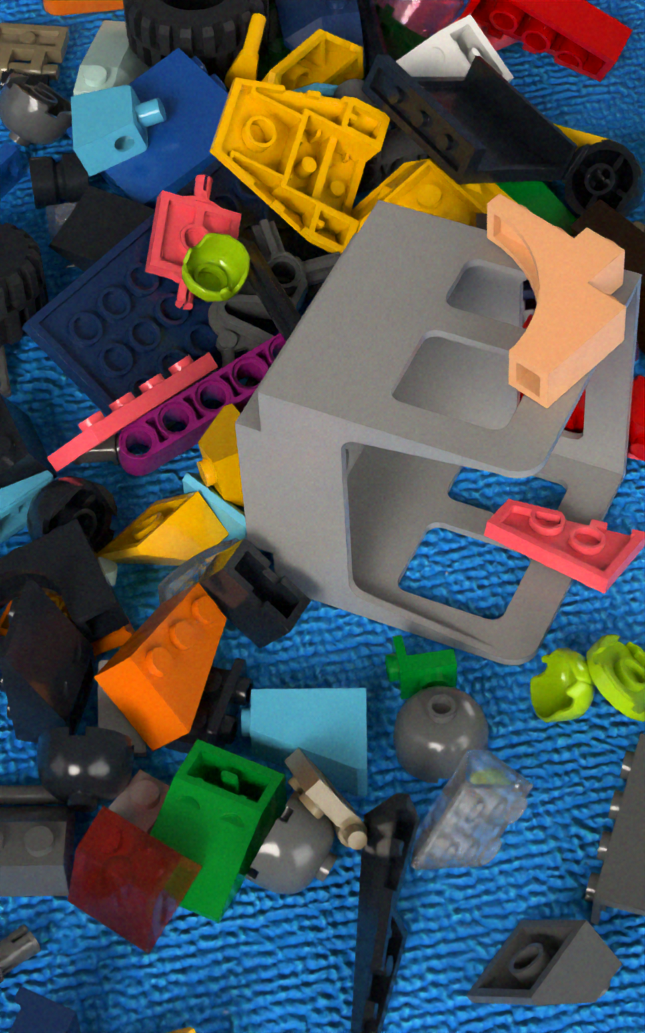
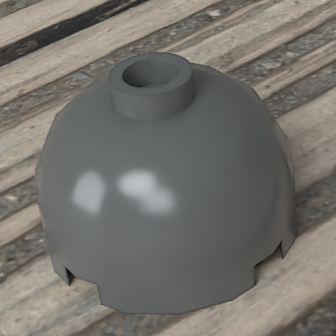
M16 73L10 74L0 93V118L5 127L10 130L8 135L10 139L24 147H29L31 143L37 145L53 144L64 137L67 133L66 130L72 126L71 102L39 82L37 87L25 84L29 77Z
M436 685L424 688L407 699L397 713L393 735L396 757L399 764L410 775L427 783L438 784V778L448 779L454 777V782L461 781L479 770L487 757L489 728L482 707L466 692L452 686Z
M296 791L289 798L285 805L287 806L281 817L277 818L245 876L246 879L258 886L277 894H294L303 891L314 878L324 882L338 857L330 852L335 837L331 820L326 814L317 819L299 800L298 797L301 794Z

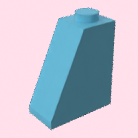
M366 688L251 689V708H242L241 729L242 737H251L252 756L289 769L284 760L299 748L330 780L334 787L355 795H367Z

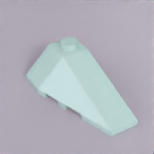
M103 21L80 64L73 90L74 96L128 85L151 68V66L148 67L130 48L125 21Z

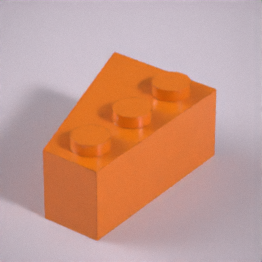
M199 582L163 602L94 676L95 680L152 751L190 733L227 620Z

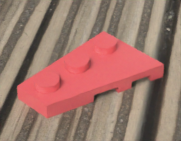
M508 499L487 521L484 536L503 544L505 547L530 557L546 567L552 568L604 594L645 546L644 531L632 529L630 536L607 530L608 523L591 519L590 525L568 521L561 511Z

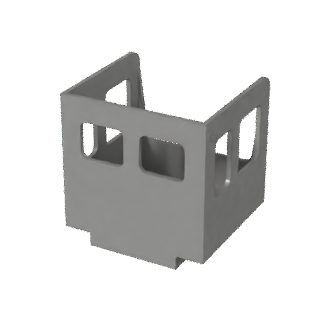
M378 200L359 232L355 233L235 422L248 541L258 549L273 553L275 574L279 578L286 576L309 599L504 665H521L532 660L537 655L574 580L573 578L528 557L531 562L504 615L494 620L405 592L398 584L426 533L434 528H443L517 552L484 536L486 523L494 513L455 501L449 497L448 493L463 466L496 473L509 478L534 476L560 484L567 492L557 511H561L566 520L590 525L591 519L603 522L626 475L642 274L624 269L623 285L611 294L621 304L626 306L624 341L546 409L525 394L520 401V391L508 384L509 350L526 331L522 327L523 281L528 279L518 264L501 247L487 238V230ZM585 390L583 433H573L564 430Z

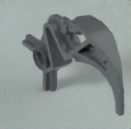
M267 219L261 220L259 225L251 227L257 248L276 277L284 276L292 281L288 284H281L299 313L305 301L306 293H308V286L324 282L341 255L339 252L302 262L298 256L294 257L292 253L285 252L275 222H268ZM246 280L242 289L234 297L227 301L213 302L209 308V325L214 333L218 335L216 347L221 353L222 368L236 360L235 353L246 349L249 352L274 337V335L238 319L272 320L248 280ZM216 370L210 372L206 377L216 372ZM249 377L244 386L253 387L258 385L259 382ZM212 399L215 409L223 406L220 401Z

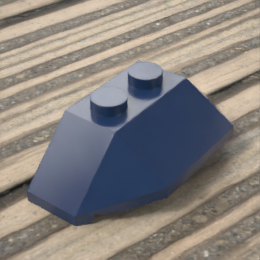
M274 0L284 46L293 51L320 28L363 47V73H366L361 21L356 0Z

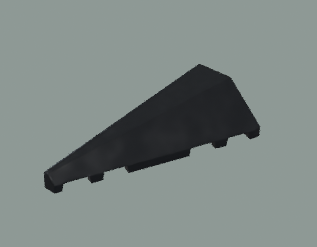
M396 793L364 814L363 823L367 827V844L362 848L351 1033H381L408 936L396 905L420 818L409 794Z

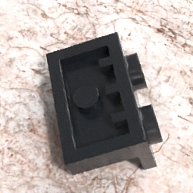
M236 658L231 671L211 666L190 733L164 745L165 748L189 753L197 739L224 749L225 744L231 745L234 742L239 722L236 715L240 705H248L251 698V689H253V679L247 677L246 660Z

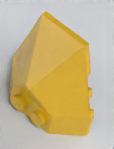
M236 77L232 82L209 152L308 242L330 253L339 252L341 255L358 228L359 221L350 217V213L365 164L381 151L391 118L385 112L354 97L332 98L321 96L319 91L308 90L306 93L285 90L284 85Z

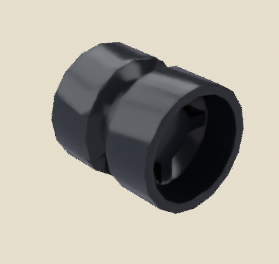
M75 152L62 154L60 162H56L51 156L29 158L36 209L56 207L61 199H65L69 205H76L89 187L87 171Z

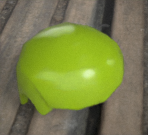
M208 233L196 246L188 249L181 269L182 280L191 293L206 302L227 301L234 297L244 286L249 274L250 256L243 243L231 235Z
M568 647L558 648L551 652V654L542 656L541 660L547 663V667L544 672L533 676L530 680L531 703L537 717L545 723L580 718L591 706L595 692V684L591 679L586 658Z

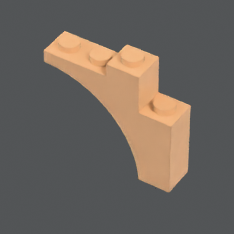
M499 193L487 203V238L501 247L522 269L530 282L537 303L533 318L526 331L509 350L508 384L547 409L624 341L626 306L621 304L611 294L623 285L625 250L614 241L602 237L589 228H585L574 238L562 228L550 224L530 212L525 206L517 204Z

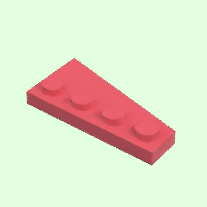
M210 353L205 354L196 361H193L190 355L186 356L168 368L172 375L169 378L164 379L162 374L159 373L139 386L143 394L137 398L130 391L110 404L109 407L113 412L105 417L100 410L78 424L82 433L52 453L47 459L55 471L58 472L84 453L91 451L120 430L122 431L127 425L218 368V365Z

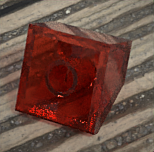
M103 805L76 848L68 901L144 952L150 953L202 866L129 819Z

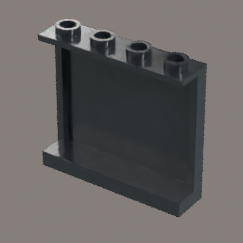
M376 55L361 89L458 184L561 180L578 147L481 56H475L466 77H411L389 55Z

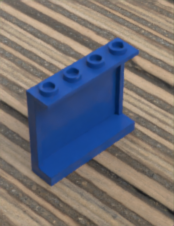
M180 48L174 50L128 84L132 86L141 103L159 98L166 112V121L147 127V150L98 173L120 197L153 209L156 208L157 197L162 190L176 194L217 159L209 151L228 97V91L216 74L209 76L205 66L196 56L190 59ZM71 126L66 130V132L68 133L69 137L73 142V132Z

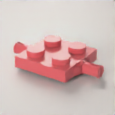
M206 175L196 176L194 194L192 196H180L162 190L156 202L145 272L172 279L178 283L179 287L175 306L181 308L183 305V310H190L194 305V294L189 291L182 280L181 272L183 259L188 249L196 246L208 233L228 234L235 239H238L242 214L221 208L209 200L213 179L208 176L205 180Z

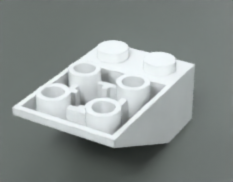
M471 14L438 31L396 61L411 77H466L475 56H481L509 83L514 78ZM390 119L394 127L399 128V126L392 119Z

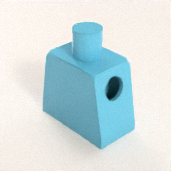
M129 85L71 97L73 150L89 176L96 175L145 152L148 148L147 127L166 121V112L159 98L141 103L132 86Z

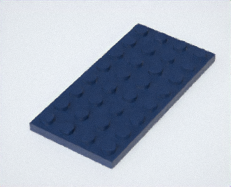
M218 159L198 174L206 175L205 180L208 176L213 179L210 201H213L221 208L242 214L238 239L245 237L247 241H254L256 244L251 227L259 225V221L267 219L268 222H275L285 252L292 253L294 257L298 256L302 262L332 254L308 242ZM195 178L176 194L192 196L194 194ZM155 212L32 316L22 327L33 341L106 416L113 413L109 407L110 404L130 391L137 398L143 394L139 386L157 374L161 373L164 379L172 376L168 368L188 355L191 356L193 361H196L205 354L210 353L218 365V368L215 370L218 371L222 368L221 353L216 347L218 335L214 333L208 320L209 308L213 302H206L194 295L192 309L183 310V305L181 308L175 306L179 284L172 279L145 272ZM284 276L276 277L280 284L292 282ZM324 282L308 286V293H306L303 305L319 291ZM238 318L270 334L277 330L273 320ZM248 350L235 353V359L246 354ZM206 376L203 377L202 379H200L199 381H197L196 383H198V382H200L201 380L205 379ZM178 421L170 422L165 427L169 430ZM135 444L142 453L149 449L143 444Z

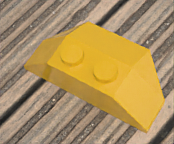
M319 28L273 67L261 82L284 85L285 90L292 91L313 83L340 85L349 79L361 80L363 78V47Z

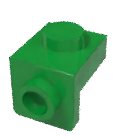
M402 635L392 636V653L385 654V666L388 681H397L401 699H408L420 690L436 685L456 688L457 662L454 649L406 655Z

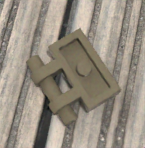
M0 23V80L2 72H9L10 68L15 69L16 73L47 74L50 77L49 80H59V65H49L47 63H63L70 39L68 27ZM14 60L31 61V63L14 62Z
M299 748L296 749L284 762L294 775L288 780V783L297 793L301 794L298 797L299 800L317 819H320L324 814L329 817L336 836L344 846L354 850H360L367 844V827L356 814L354 808Z

